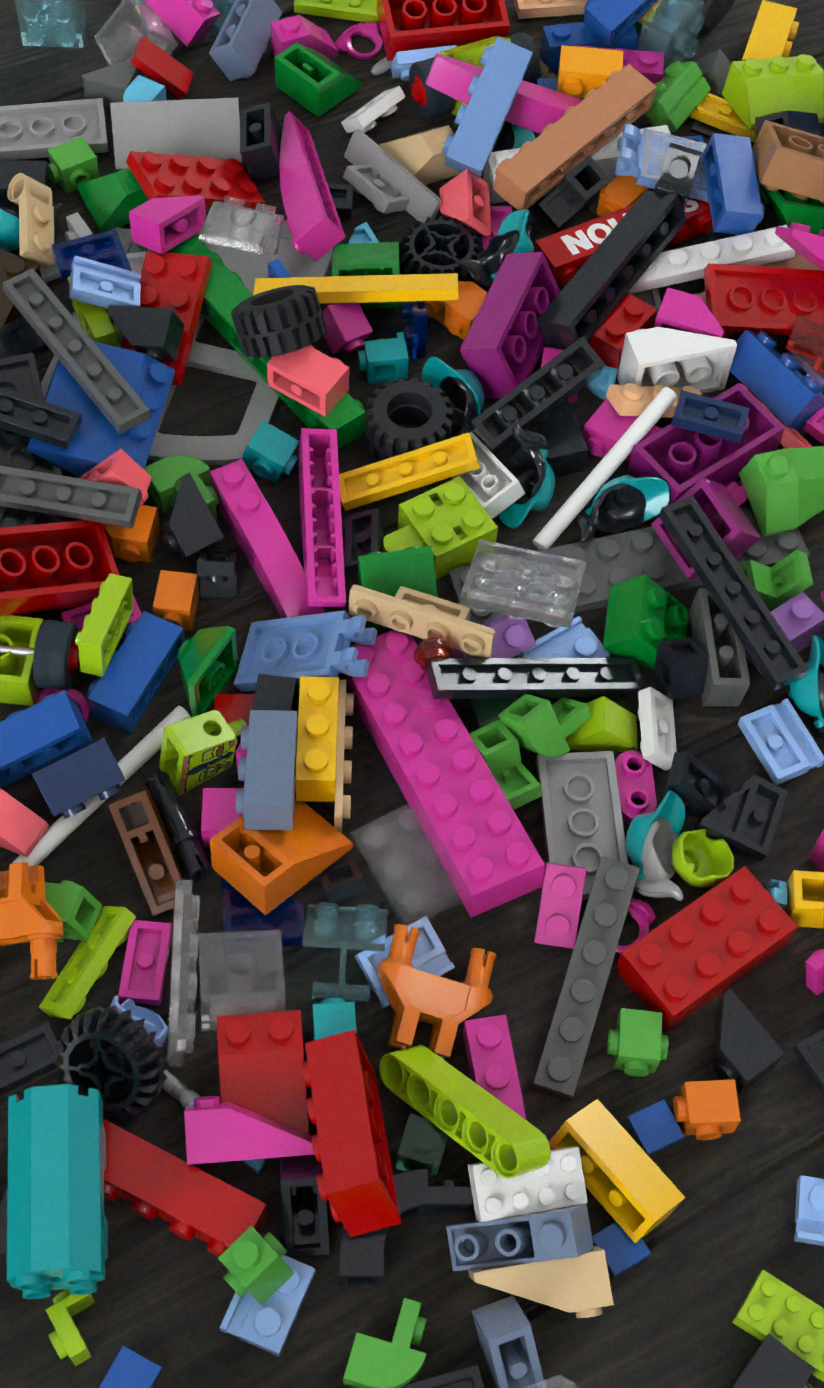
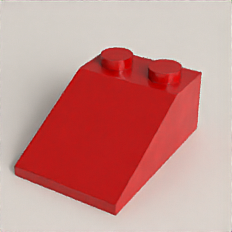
M630 293L626 294L588 341L589 345L605 363V366L619 369L626 333L638 329L653 328L657 309Z
M301 1010L216 1016L221 1103H233L309 1135L306 1083L301 1063L304 1062Z

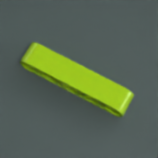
M417 1045L387 1053L381 1058L379 1066L380 1076L384 1085L500 1176L510 1179L543 1168L548 1164L551 1155L550 1145L546 1136L538 1128L429 1048Z

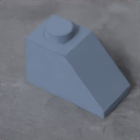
M512 1295L472 1310L481 1350L495 1388H546L531 1324L515 1297Z

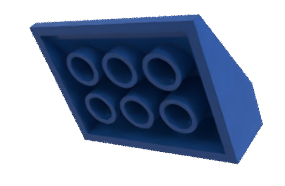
M94 342L150 409V419L119 434L58 359L43 402L80 413L82 423L68 450L30 438L26 450L78 477L119 449H122L138 465L145 469L175 370L145 353Z

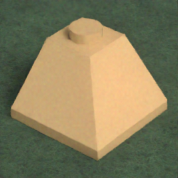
M449 125L432 128L379 144L384 151L424 185L460 174L459 171L444 165L446 154L442 153L443 146L449 134L455 136Z

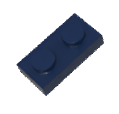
M681 390L671 425L740 444L750 408Z

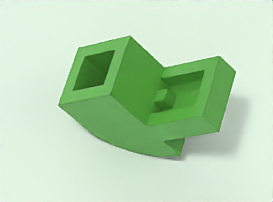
M173 455L145 467L144 470L152 477L147 491L162 513L167 512L175 481L190 472L215 521H217L216 505L219 504V499L211 486L210 468L203 461L192 456Z
M795 550L772 567L752 560L740 566L770 612L814 584L807 553Z
M526 693L498 715L501 722L516 737L520 748L547 757H558L569 752L570 748L565 738L578 731L580 726L592 717L588 705L563 697L551 705L549 700Z
M500 720L469 733L513 810L543 796L541 784L521 762L518 740Z
M404 1298L392 1343L356 1333L343 1378V1386L349 1388H400L415 1381L423 1368L427 1354L410 1348L411 1344L420 1346L427 1320L419 1316L420 1302Z

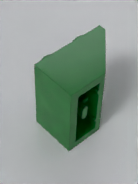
M296 42L274 57L275 86L318 118L362 87L361 81L319 51Z
M399 242L337 244L333 247L332 276L400 275ZM401 302L359 303L362 309L401 308Z
M411 546L399 551L372 552L365 556H358V585L393 597L400 586L438 597L432 547ZM366 621L365 628L374 627L377 631L392 629L370 621Z
M646 574L612 585L609 592L603 648L615 658H635L638 667L655 669L658 642L686 638L689 609Z

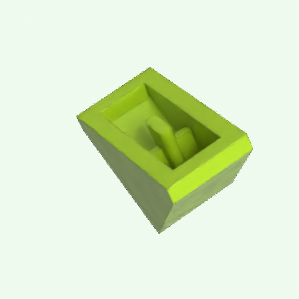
M603 696L585 703L588 705L592 717L584 722L578 731L565 738L570 750L637 751V717Z

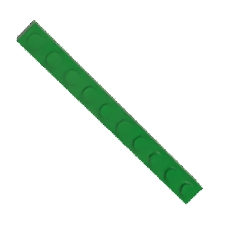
M198 233L165 252L201 255L210 258L212 267L200 313L268 384L267 362L272 357L254 358L245 356L242 352L231 316V311L239 303L253 296V293L243 285L240 276L236 272H231L224 265L220 255L217 252H212ZM136 244L142 251L155 252ZM271 388L309 429H336L338 449L365 434L366 410L358 399H353L348 393L324 417Z

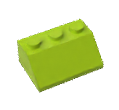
M801 54L796 57L775 56L771 59L758 60L750 58L745 61H733L731 63L722 95L749 130L755 129L756 117L786 110L817 113L819 123H824V70L811 55Z

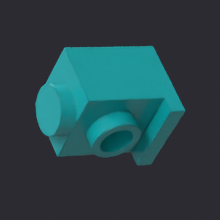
M398 332L396 338L364 341V350L357 351L359 371L366 372L368 384L393 382L400 378L408 380L409 357L403 332Z

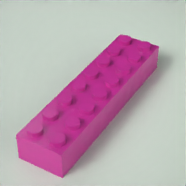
M392 630L377 636L373 645L355 644L350 646L349 648L355 647L359 651L357 660L366 659L370 663L367 676L352 677L339 673L340 680H346L347 693H354L353 704L469 916L472 918L541 888L545 869L542 858L450 700L433 699L425 668L428 662L412 635Z

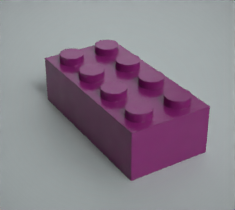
M543 252L509 253L506 255L465 340L462 342L460 348L462 357L470 371L480 381L485 398H502L530 377L546 342L537 320L558 296L560 290Z
M740 383L713 398L750 408L740 444L669 424L633 446L627 472L634 478L657 477L667 482L670 488V499L668 505L682 497L702 477L726 485L739 477L741 470L754 455L778 450L785 428Z

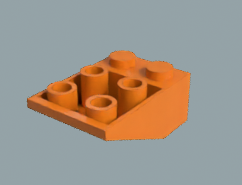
M296 799L294 800L293 830L244 829V817L241 816L210 839L212 868L264 915L275 909L353 848V842L305 802L296 801Z

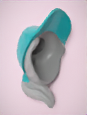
M673 791L667 792L654 812L637 815L632 819L625 844L628 858L634 866L640 868L635 884L637 892L646 897H673L676 900L682 901L683 893L681 889L670 879L675 874L671 862V848L684 824L685 806L680 797Z

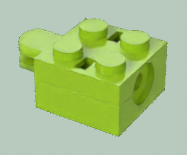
M459 476L399 504L398 530L384 537L383 553L399 551L411 546H431L437 580L447 575L450 569L464 567L495 552L498 527L462 477Z

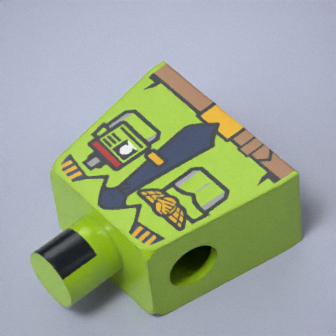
M212 710L164 727L159 768L162 772L169 774L170 781L178 796L230 768L233 764L235 747L241 743V727L247 726L243 719L240 718L228 724L219 711Z

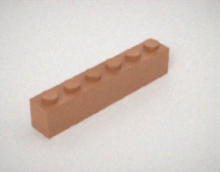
M630 64L619 72H613L598 89L593 88L590 90L584 100L577 106L569 107L554 124L549 123L532 142H525L518 153L511 159H504L495 171L494 191L517 210L528 209L559 184L588 155L592 157L623 131L625 123L632 124L646 113L652 106L657 86Z

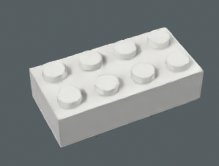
M471 431L470 435L480 468L451 478L453 480L461 476L491 519H493L523 496L525 492L516 477Z
M572 1146L551 1150L550 1160L545 1167L510 1179L500 1176L483 1162L468 1164L475 1216L479 1222L588 1203L579 1147Z

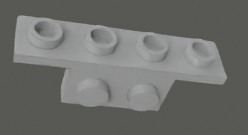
M355 130L344 154V157L353 165L346 167L343 178L351 185H354V190L364 195L373 203L374 208L382 213L389 214L406 210L417 221L425 223L428 216L434 221L442 200L361 130Z

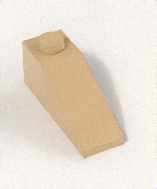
M594 1246V1249L575 1258L468 1270L469 1277L476 1283L569 1313L576 1312V1318L599 1316L603 1314L602 1307L614 1305L605 1250L598 1246Z

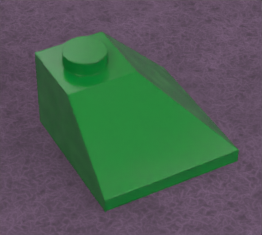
M130 168L76 185V189L100 233L129 224V211L149 200Z
M760 183V187L781 226L787 225L790 228L791 222L810 226V233L816 235L819 234L820 230H824V204L820 200L810 197L807 200L799 199L789 191L782 189L771 191Z
M230 626L198 629L191 640L187 639L183 642L178 651L177 658L179 659L181 678L192 717L208 712L215 702V694L222 692L239 667L235 629Z

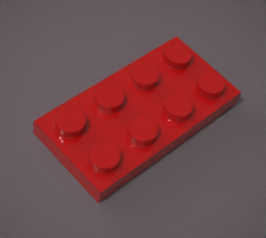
M130 151L126 160L127 165L149 200L152 198L200 195L205 197V209L261 212L266 203L239 160L232 158L217 159L207 156H183L181 154H158L151 151Z
M146 251L139 281L141 284L140 307L173 309L184 323L177 361L163 362V364L175 370L171 385L182 386L212 261L208 256L164 253L161 255L157 252ZM124 336L121 348L136 351Z
M710 263L704 268L706 305L724 332L744 333L745 330H749L757 334L763 331L771 335L824 337V271Z

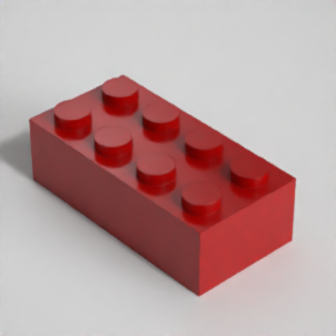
M377 0L376 12L387 61L393 60L396 52L451 45L459 47L494 36L506 37L509 34L510 22L504 0Z
M81 520L0 528V616L80 607L92 603L94 598H98L100 585L106 581L109 573L119 575L102 523Z
M744 866L623 950L615 971L648 1011L662 1012V1029L668 1032L786 947L798 926L747 867Z
M355 1030L305 1043L307 1061L302 1062L301 1067L305 1083L312 1090V1097L306 1099L310 1120L317 1126V1134L311 1137L317 1161L322 1162L323 1173L317 1174V1184L322 1200H329L334 1221L336 1223L342 1222L350 1237L401 1224L377 1075Z

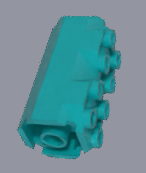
M77 1085L36 1086L24 1090L23 1100H19L16 1094L8 1097L7 1281L12 1288L23 1290L22 1297L25 1299L47 1298L51 1296V1290L69 1289V1294L72 1295L92 1294L97 1292V1282L105 1280V1260L108 1258V1221L104 1215V1170L107 1168L106 1132L103 1127V1100L98 1089L88 1088V1096L78 1095Z

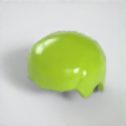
M706 829L683 832L676 838L671 848L673 869L686 883L694 887L714 886L728 878L734 870V856L728 843L724 839H710L706 836Z

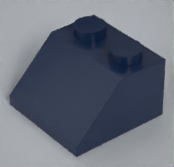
M104 737L32 774L53 816L62 813L65 819L85 810L84 801L96 795L102 801L122 791L119 783L126 780Z

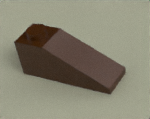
M151 789L143 790L109 804V809L152 916L191 901Z

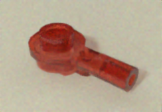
M433 637L423 640L414 650L413 655L416 663L421 666L422 670L426 671L425 666L430 658H450L452 650L449 642Z

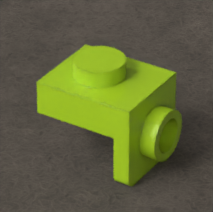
M66 1289L53 1299L54 1305L46 1309L55 1328V1331L48 1336L60 1359L69 1355L74 1365L77 1366L92 1356L72 1316L91 1306L95 1301L91 1294L72 1295L69 1294V1289Z

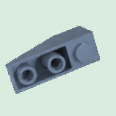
M586 1204L485 1222L475 1220L446 1226L453 1271L575 1258L594 1249Z

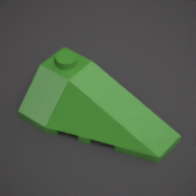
M824 446L785 448L754 455L739 473L763 537L795 530L816 514L824 511Z

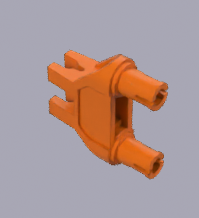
M26 862L10 864L9 871L0 872V946L30 942V979L48 980L50 978H58L56 973L57 941H60V937L63 936V922L58 913L46 900L44 866L35 865L28 867Z
M396 924L388 958L383 959L378 966V977L381 986L395 1013L388 1046L401 1050L406 1049V1046H412L418 1021L433 1025L428 1048L442 1059L444 1057L449 1058L458 1025L492 1002L493 994L488 986L497 955L491 951H488L487 955H485V949L472 948L465 982L461 983L414 969L411 962L420 931L414 927L407 931V925Z

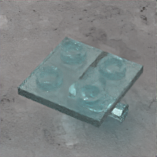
M319 902L316 905L308 904L302 946L341 949L338 983L313 981L312 999L342 998L344 1000L369 1002L370 984H346L347 950L385 952L388 909H379L371 904H362L357 907H342L334 902Z

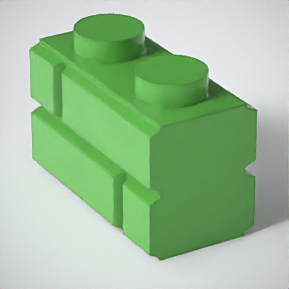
M676 61L670 64L664 71L666 74L664 78L654 84L657 88L652 106L644 113L650 119L649 122L652 127L667 125L670 132H676L710 92L709 84L701 76L702 72L697 63L693 61L682 63L681 61Z

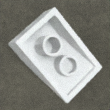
M663 327L638 329L625 335L617 379L620 385L633 383L638 386L664 385L677 388L692 386L700 390L701 393L722 390L726 386L737 344L732 339Z

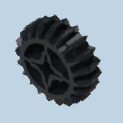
M428 216L425 223L416 220L414 228L407 227L405 235L401 236L399 241L400 274L458 273V281L475 283L467 271L458 265V259L464 257L463 259L470 258L476 260L477 255L484 251L482 238L477 236L475 229H468L464 223L457 224L454 218L447 221L443 220L442 216H440L438 220L433 221Z
M115 1005L107 1007L105 1010L98 1006L97 1008H92L89 1012L86 1011L79 1014L63 1030V1033L60 1035L62 1039L59 1040L58 1045L55 1047L59 1055L54 1064L63 1069L58 1080L77 1085L78 1095L88 1096V1088L98 1089L103 1100V1114L107 1121L117 1116L123 1121L133 1114L137 1115L144 1112L159 1097V1093L162 1091L161 1088L168 1078L164 1071L169 1062L160 1057L165 1046L155 1044L153 1040L157 1031L147 1032L143 1027L145 1018L134 1021L131 1009L120 1014ZM90 1039H96L97 1046L95 1048L89 1046ZM127 1078L134 1079L133 1086H126Z

